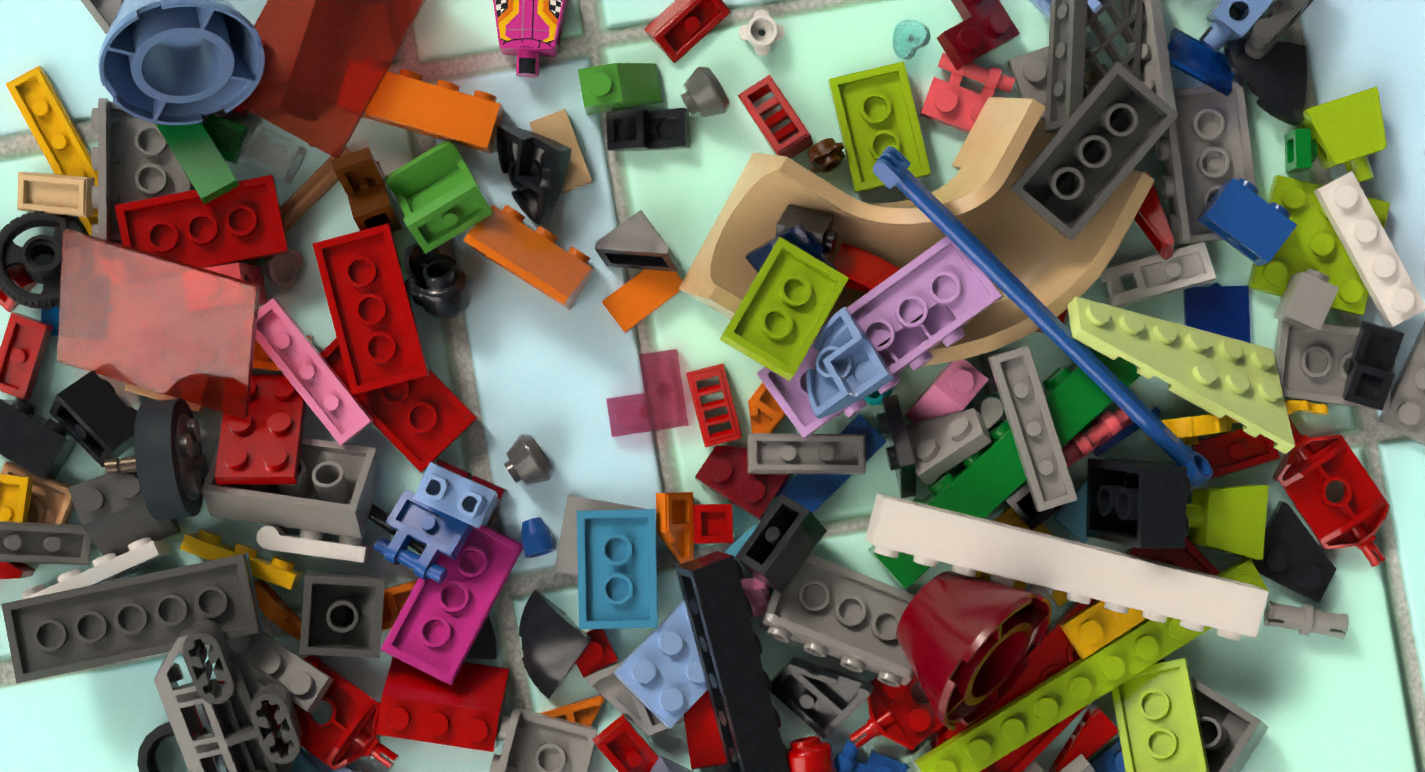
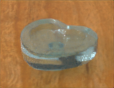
M907 19L898 22L892 39L894 53L904 60L914 57L919 48L925 47L931 39L929 28L916 20Z

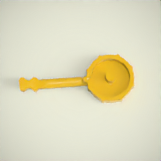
M1285 400L1288 415L1293 412L1329 415L1328 405L1324 403L1316 404L1306 400ZM1211 413L1161 420L1178 438H1182V442L1185 445L1199 444V435L1231 431L1232 424L1238 422L1227 415L1220 419Z

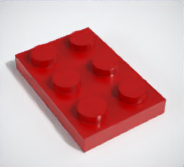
M228 375L214 474L217 484H297L306 402L285 375Z

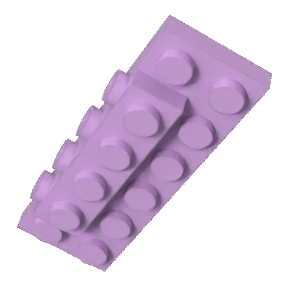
M947 236L847 307L894 376V379L877 389L881 395L901 381L897 374L910 366L913 371H916L933 358L929 351L943 342L948 348L965 336L966 332L963 330V327L1002 297L990 279ZM826 323L822 325V327H821L820 331L818 332L816 338L818 337L819 333L821 332V330L823 329V327L826 325ZM816 338L790 381L766 367L757 372L759 378L803 439H806L836 416L838 418L845 413L850 418L868 405L863 398L821 419L815 416L808 398L806 377L808 369H815L816 357L819 353L813 347Z

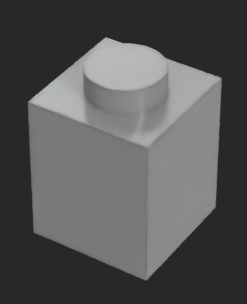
M1307 269L1306 273L1299 272L1293 274L1273 318L1307 333L1318 332L1323 326L1339 287L1328 283L1330 278L1327 275L1312 269Z

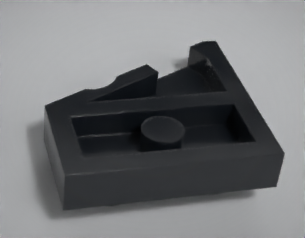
M898 395L883 397V413L877 414V421L881 436H888L890 447L885 448L890 471L895 470L901 498L916 496V463Z
M1279 501L1265 528L1263 560H1251L1260 575L1315 603H1320L1336 571V567L1289 504Z
M793 657L770 680L772 685L771 693L823 739L834 731L874 689V686L869 682Z

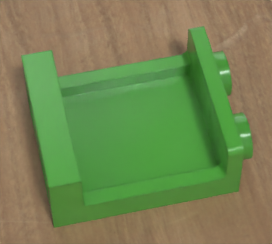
M451 139L445 140L384 178L405 215L403 220L425 254L494 214L468 165Z

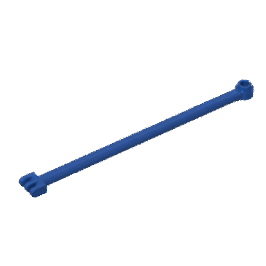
M886 147L873 166V173L889 189L894 185L897 186L1177 465L1186 466L1190 488L1193 486L1200 487L1213 478V470L1206 458L1188 448L1083 343L1072 338L1071 331L908 170L911 163L895 147Z

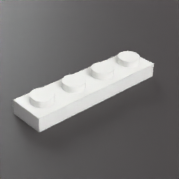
M1353 171L1313 191L1388 328L1394 327L1424 311V301Z
M151 537L142 538L128 545L129 552L117 557L115 553L106 554L92 561L93 568L81 572L79 568L70 570L57 577L59 583L48 588L44 584L37 585L23 591L21 594L23 599L118 580L163 560L172 554L166 541H152Z

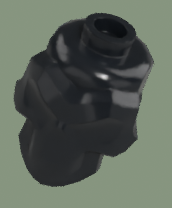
M418 243L412 244L406 249L404 264L409 277L406 279L405 285L408 294L411 295L415 304L423 306L426 312L438 318H453L463 312L470 304L472 295L466 274L457 267L456 260L448 255L440 254L438 247L426 254Z

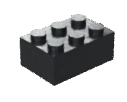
M1088 458L1086 536L1136 548H1185V537L1189 531V522L1186 516V499L1190 491L1187 467L1135 459Z

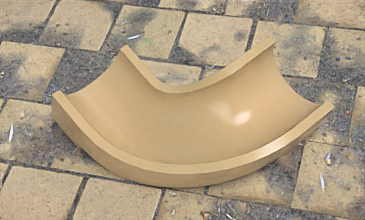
M988 97L951 165L959 172L947 184L931 193L1058 317L1068 309L1067 305L1075 296L1081 297L1100 277L1119 248L1155 180L1144 172L1132 170L1073 241L1069 240L1037 215L1010 190L1012 185L1055 135L1045 132V123L1040 118L1046 107L1035 99ZM753 152L679 289L732 319L775 245L777 222L788 204L834 215L832 231L837 232L836 246L833 254H826L823 263L830 267L842 243L872 253L901 269L946 237V235L911 200L891 203H865L851 197L787 156ZM993 283L1002 295L1001 299L971 319L963 327L966 335L947 348L942 342L929 351L933 358L924 366L959 361L994 351L1028 336L1038 330L1039 327ZM844 286L823 324L828 322L841 308H847L864 296L865 292Z

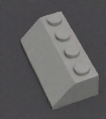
M302 437L297 484H217L214 478L217 448L201 489L210 516L362 538L373 503L377 448L347 443L340 446L338 442Z

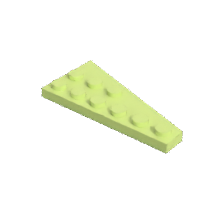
M1077 296L1067 305L1072 338L1112 360L1121 357L1137 366L1138 374L1147 379H1151L1153 376L1169 383V391L1220 419L1227 415L1242 423L1244 432L1255 438L1262 434L1273 440L1274 448L1284 454L1295 447L1273 349Z

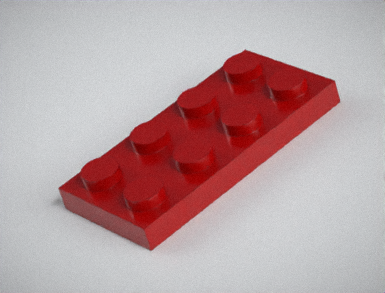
M266 175L237 181L239 186L206 204L202 202L196 190H190L115 205L130 282L136 284L184 274V271L241 263L290 253L274 176Z
M388 223L312 243L351 395L356 396L430 376L391 225Z
M336 337L320 354L350 390ZM429 367L430 376L355 396L374 420L372 423L421 473L427 469L430 462L433 463L478 419Z

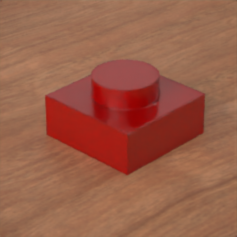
M732 503L693 504L694 544L733 543Z
M591 629L585 632L593 640L576 662L583 678L619 660L604 629Z

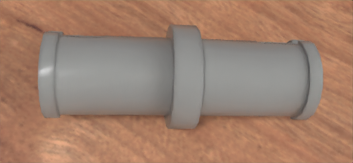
M1268 601L1266 608L1269 609L1264 611V626L1298 630L1299 635L1309 636L1311 632L1344 639L1346 632L1343 631H1348V614L1314 610L1313 605L1303 604L1302 607Z

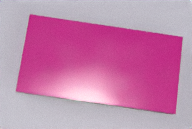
M487 526L474 527L455 560L443 554L437 560V565L448 570L447 577L441 584L430 578L428 580L418 578L383 643L381 651L452 686L523 550L522 544Z

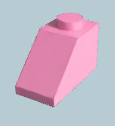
M965 359L948 362L904 416L911 422L916 423L963 411L989 379Z

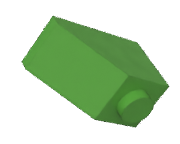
M612 63L578 69L582 98L587 115L663 103L655 63Z

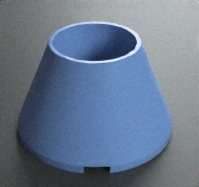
M123 0L103 41L98 58L102 86H105L106 90L113 97V102L123 111L136 118L163 125L196 124L204 122L203 116L224 109L225 113L233 110L255 90L262 77L265 65L264 49L257 30L227 0Z

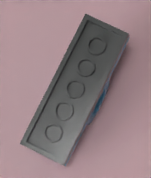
M248 553L1 604L16 684L169 652L180 631L191 628L194 623L200 620L216 622L224 631L227 640L263 631ZM197 639L196 644L203 643L202 639Z

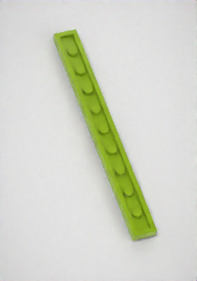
M1244 557L1216 575L1252 584L1268 591L1250 558ZM1167 617L1166 623L1145 619L1085 659L1080 658L914 762L920 772H980L1212 627L1205 626L1203 632H1198L1179 626L1181 620Z

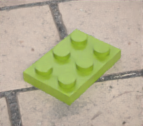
M904 61L828 79L854 193L886 186L873 173V166L884 149L889 146L895 147L911 163L908 170L917 179L931 175Z
M779 237L719 340L790 381L849 278Z
M1186 658L1155 663L1111 690L1126 772H1210L1189 663Z

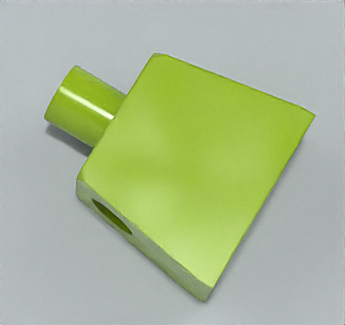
M1377 86L1303 111L1299 125L1301 129H1311V139H1315L1317 144V159L1325 170L1344 164L1347 173L1353 171L1359 183L1374 178L1367 156L1383 151L1387 147Z
M1237 484L1194 489L1192 492V504H1186L1190 542L1194 545L1238 557L1263 560L1269 485Z

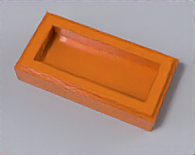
M644 269L601 302L626 333L681 292L679 287L682 279L674 271Z

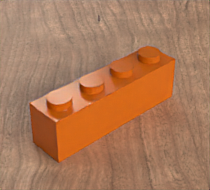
M363 58L362 64L350 61L337 104L342 111L440 140L451 139L454 144L492 154L496 140L497 125H500L504 113L502 105L496 102V96L475 90L473 96L459 92L460 86L444 80H437L436 85L423 82L422 75L405 69H400L399 74L385 71L386 65L371 59Z

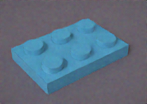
M656 509L577 510L579 629L658 628Z

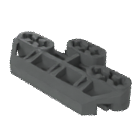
M200 620L194 623L191 628L180 631L168 655H166L159 667L154 683L188 771L220 772L214 756L221 755L227 772H291L294 760L300 750L303 731L287 687L230 650L224 631L216 622ZM197 639H202L203 643L196 644ZM210 643H211L209 652L207 653V650H206V647H205L204 644H210ZM178 653H182L193 682L181 686L178 685L177 681L182 680L184 676L180 665L174 662ZM214 671L216 679L210 680L212 672ZM225 680L224 684H219L218 682ZM263 700H269V703H263ZM201 704L213 732L198 737L196 731L202 730L203 725L195 705ZM277 704L275 718L272 720L273 711L271 705ZM281 724L280 732L282 738L276 739L278 733V725Z

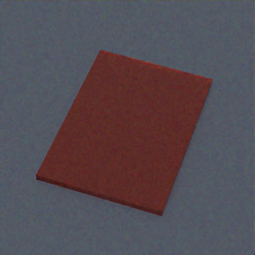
M268 0L254 25L261 38L265 54L263 74L255 90L239 106L244 111H250L307 142L310 147H316L334 158L341 157L426 0Z
M67 229L63 231L57 362L86 371L93 370L99 375L171 397L182 398L185 401L245 419L249 412L260 285Z

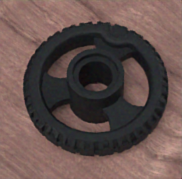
M34 211V213L29 212L21 215V217H16L1 229L0 289L13 301L23 306H29V308L53 309V307L64 306L66 303L74 301L90 285L96 270V251L93 248L92 239L89 237L88 232L76 220L66 215ZM40 226L55 227L53 237L37 235L28 239L23 247L13 242L19 234L28 229ZM72 246H80L82 251L81 269L74 281L69 284L61 279L66 269L63 252ZM41 254H50L54 257L53 261L45 266H39L34 263L35 258ZM13 265L25 266L28 276L33 281L43 284L42 292L38 294L22 289L12 281L6 269Z

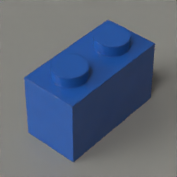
M1232 178L1223 183L1196 220L1257 266L1267 264L1284 244L1297 224L1289 219L1291 214L1284 207L1275 202L1269 204L1257 195L1259 190L1252 183L1242 178L1239 180Z

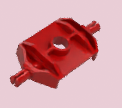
M1288 416L1295 447L1283 455L1272 479L1279 481L1319 540L1321 549L1356 546L1363 552L1371 567L1384 562L1386 557L1382 554L1374 540L1376 539V532L1386 519L1390 505L1342 435L1318 437L1301 435L1290 419V416ZM1332 481H1338L1344 489V495L1337 503L1330 502L1326 496V487Z
M311 655L304 658L332 677L334 681L321 699V701L328 702L332 707V716L328 722L318 723L314 719L313 713L305 711L293 702L302 725L301 746L333 770H339L365 756H372L385 765L387 769H391L395 764L392 761H397L399 755L383 745L380 735H376L381 703L322 662L320 657ZM277 704L271 705L273 711L272 720L275 718Z
M915 673L912 680L906 686L902 684L899 687L889 686L880 682L877 677L869 682L874 686V689L866 698L869 719L866 721L868 723L851 735H848L852 742H854L866 733L865 736L854 743L858 750L875 736L879 737L880 735L910 750H914L915 746L944 726L939 721L930 701L917 703L912 698V686L919 681Z

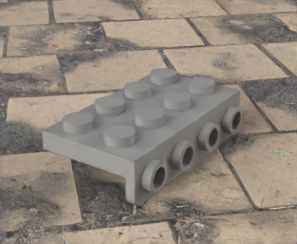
M1238 82L1173 89L1176 111L1180 115L1156 142V153L1159 161L1163 160L1165 176L1161 177V191L1163 198L1169 200L1170 214H1167L1166 218L1174 237V246L1223 240L1196 219L1224 182L1232 178L1237 180L1242 178L1256 187L1244 88Z
M99 98L98 108H92L91 113L93 132H98V147H92L91 153L93 170H98V185L92 186L93 209H98V224H93L92 245L93 248H99V254L104 258H125L115 205L192 190V184L155 123L141 120L126 113L113 101H109L108 98Z
M814 554L809 555L782 594L773 590L760 624L761 628L768 630L767 635L785 643H788L791 639L803 644V649L806 652L818 657H826L828 654L841 660L840 664L855 672H863V669L877 674V679L889 686L899 687L900 684L906 686L914 675V671L896 638V631L902 614L915 595Z
M515 707L511 717L504 716L502 719L498 739L504 740L501 755L494 754L489 772H588L595 744L592 739L597 736L598 728Z

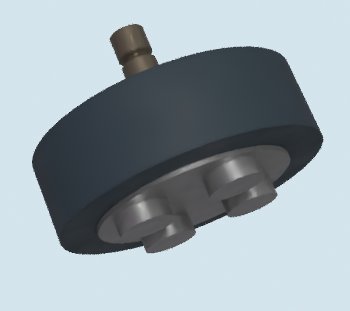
M178 398L141 404L135 420V456L122 457L121 459H106L104 463L107 475L120 474L121 472H137L145 505L150 515L157 521L195 517L199 514L202 507L203 494L201 489L204 484V478H206L209 471L206 456L202 455L199 422L197 419H194L188 403L184 399Z

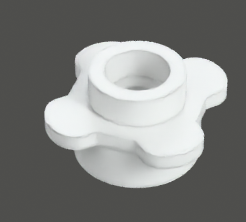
M763 9L757 10L748 25H742L739 29L740 39L748 41L759 56L767 55L770 52V47L785 36L784 27L776 24L774 19L769 16V12ZM763 29L765 30L766 34L764 36H760L758 34V31Z

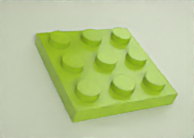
M1281 175L1274 176L1267 203L1275 202L1284 207L1291 214L1289 219L1297 224V226L1269 263L1257 266L1255 263L1252 264L1247 289L1282 297L1291 275L1299 272L1306 273L1307 269H1312L1327 275L1330 278L1328 283L1339 287L1330 309L1356 316L1364 315L1369 293L1313 192L1322 186ZM1367 197L1381 225L1385 228L1390 202Z

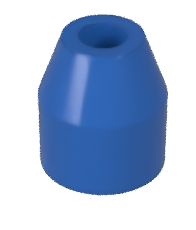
M541 517L522 522L521 543L526 558L542 556L556 550L551 531Z

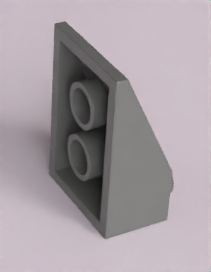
M1161 659L1157 663L1165 662V660ZM1191 677L1209 771L1241 772L1269 727L1257 717Z

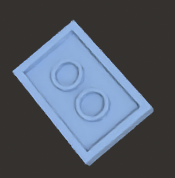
M684 600L613 672L668 729L672 728L708 690Z

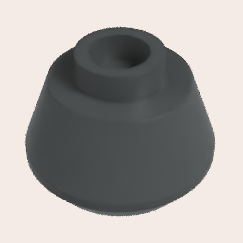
M697 67L683 84L686 92L680 95L691 115L698 112L702 118L726 113L730 102L720 82L709 67Z
M521 434L506 453L509 461L504 463L507 471L516 483L523 480L526 485L550 480L554 469L545 453L531 435Z

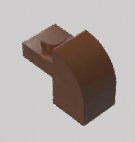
M366 147L333 159L334 172L348 196L353 219L359 230L388 223L391 225L392 232L401 230V221L391 190L385 182V174L379 161L375 160L370 148Z

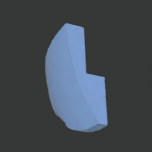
M843 307L836 312L823 327L813 345L819 351L816 357L815 369L807 370L808 398L812 410L818 419L852 405L894 379L886 363L850 311Z

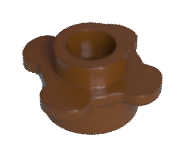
M827 138L813 145L807 152L809 163L813 165L810 171L816 174L819 172L828 173L836 169L845 158V153L842 151L844 149L843 143H836L833 138Z

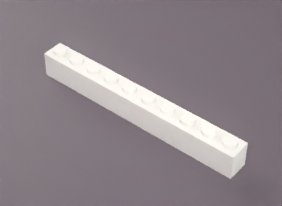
M877 493L865 540L875 546L874 552L884 556L898 558L899 552L914 555L913 562L925 566L937 567L938 561L952 564V571L959 574L975 577L976 571L991 574V581L1008 586H1014L1015 580L1029 583V590L1045 595H1052L1053 589L1068 592L1066 598L1088 605H1090L1091 598L1105 601L1104 608L1128 614L1130 607L1142 610V617L1161 623H1166L1167 617L1181 620L1179 626L1198 632H1203L1205 626L1218 629L1217 635L1235 641H1241L1242 635L1257 638L1269 593L1252 584L882 493Z

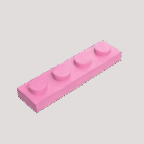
M272 298L242 322L340 446L346 444L374 421L355 396L351 395V391L276 298Z

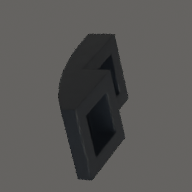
M686 108L652 111L632 109L606 112L608 151H652L690 148L689 111Z
M1367 321L1362 322L1343 392L1344 400L1383 410L1395 377V373L1391 370L1404 337L1403 332Z

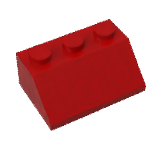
M392 657L382 693L376 735L494 752L499 744L498 735L503 718L510 668L464 662L452 686Z

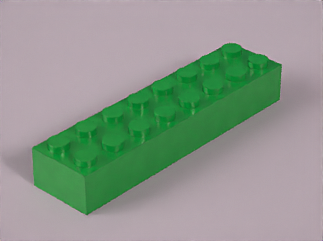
M1085 345L1127 387L1141 376L1137 373V367L1121 357L1112 360ZM1074 362L1069 367L1057 368L1042 382L1046 387L1043 392L1061 448L1113 402ZM1000 420L988 430L991 443L960 462V466L953 473H944L931 485H928L927 488L931 493L922 501L916 498L912 501L983 519L1026 481L1008 420ZM874 545L868 549L892 578L905 589L910 587L930 568V566L913 562L914 555L899 552L898 558H893L875 553Z

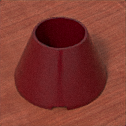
M951 571L938 574L919 590L900 618L896 638L939 721L950 730H955L956 726L954 724L961 722L967 727L985 715L1005 696L1028 667V664L1022 660L1032 644L1041 645L1050 625L1052 605L1047 598L1039 593Z

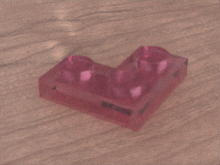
M677 349L639 354L644 393L606 399L611 436L617 437L689 426Z

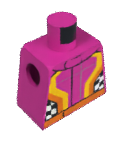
M493 0L499 47L503 55L517 56L516 76L527 78L539 77L540 56H557L569 0Z

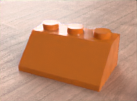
M492 205L491 209L494 214L475 224L463 241L477 252L570 310L594 272L593 268L587 265L591 258L572 246L568 252L555 244L558 237L539 225L535 231L522 223L525 216L510 206L505 205L503 210Z

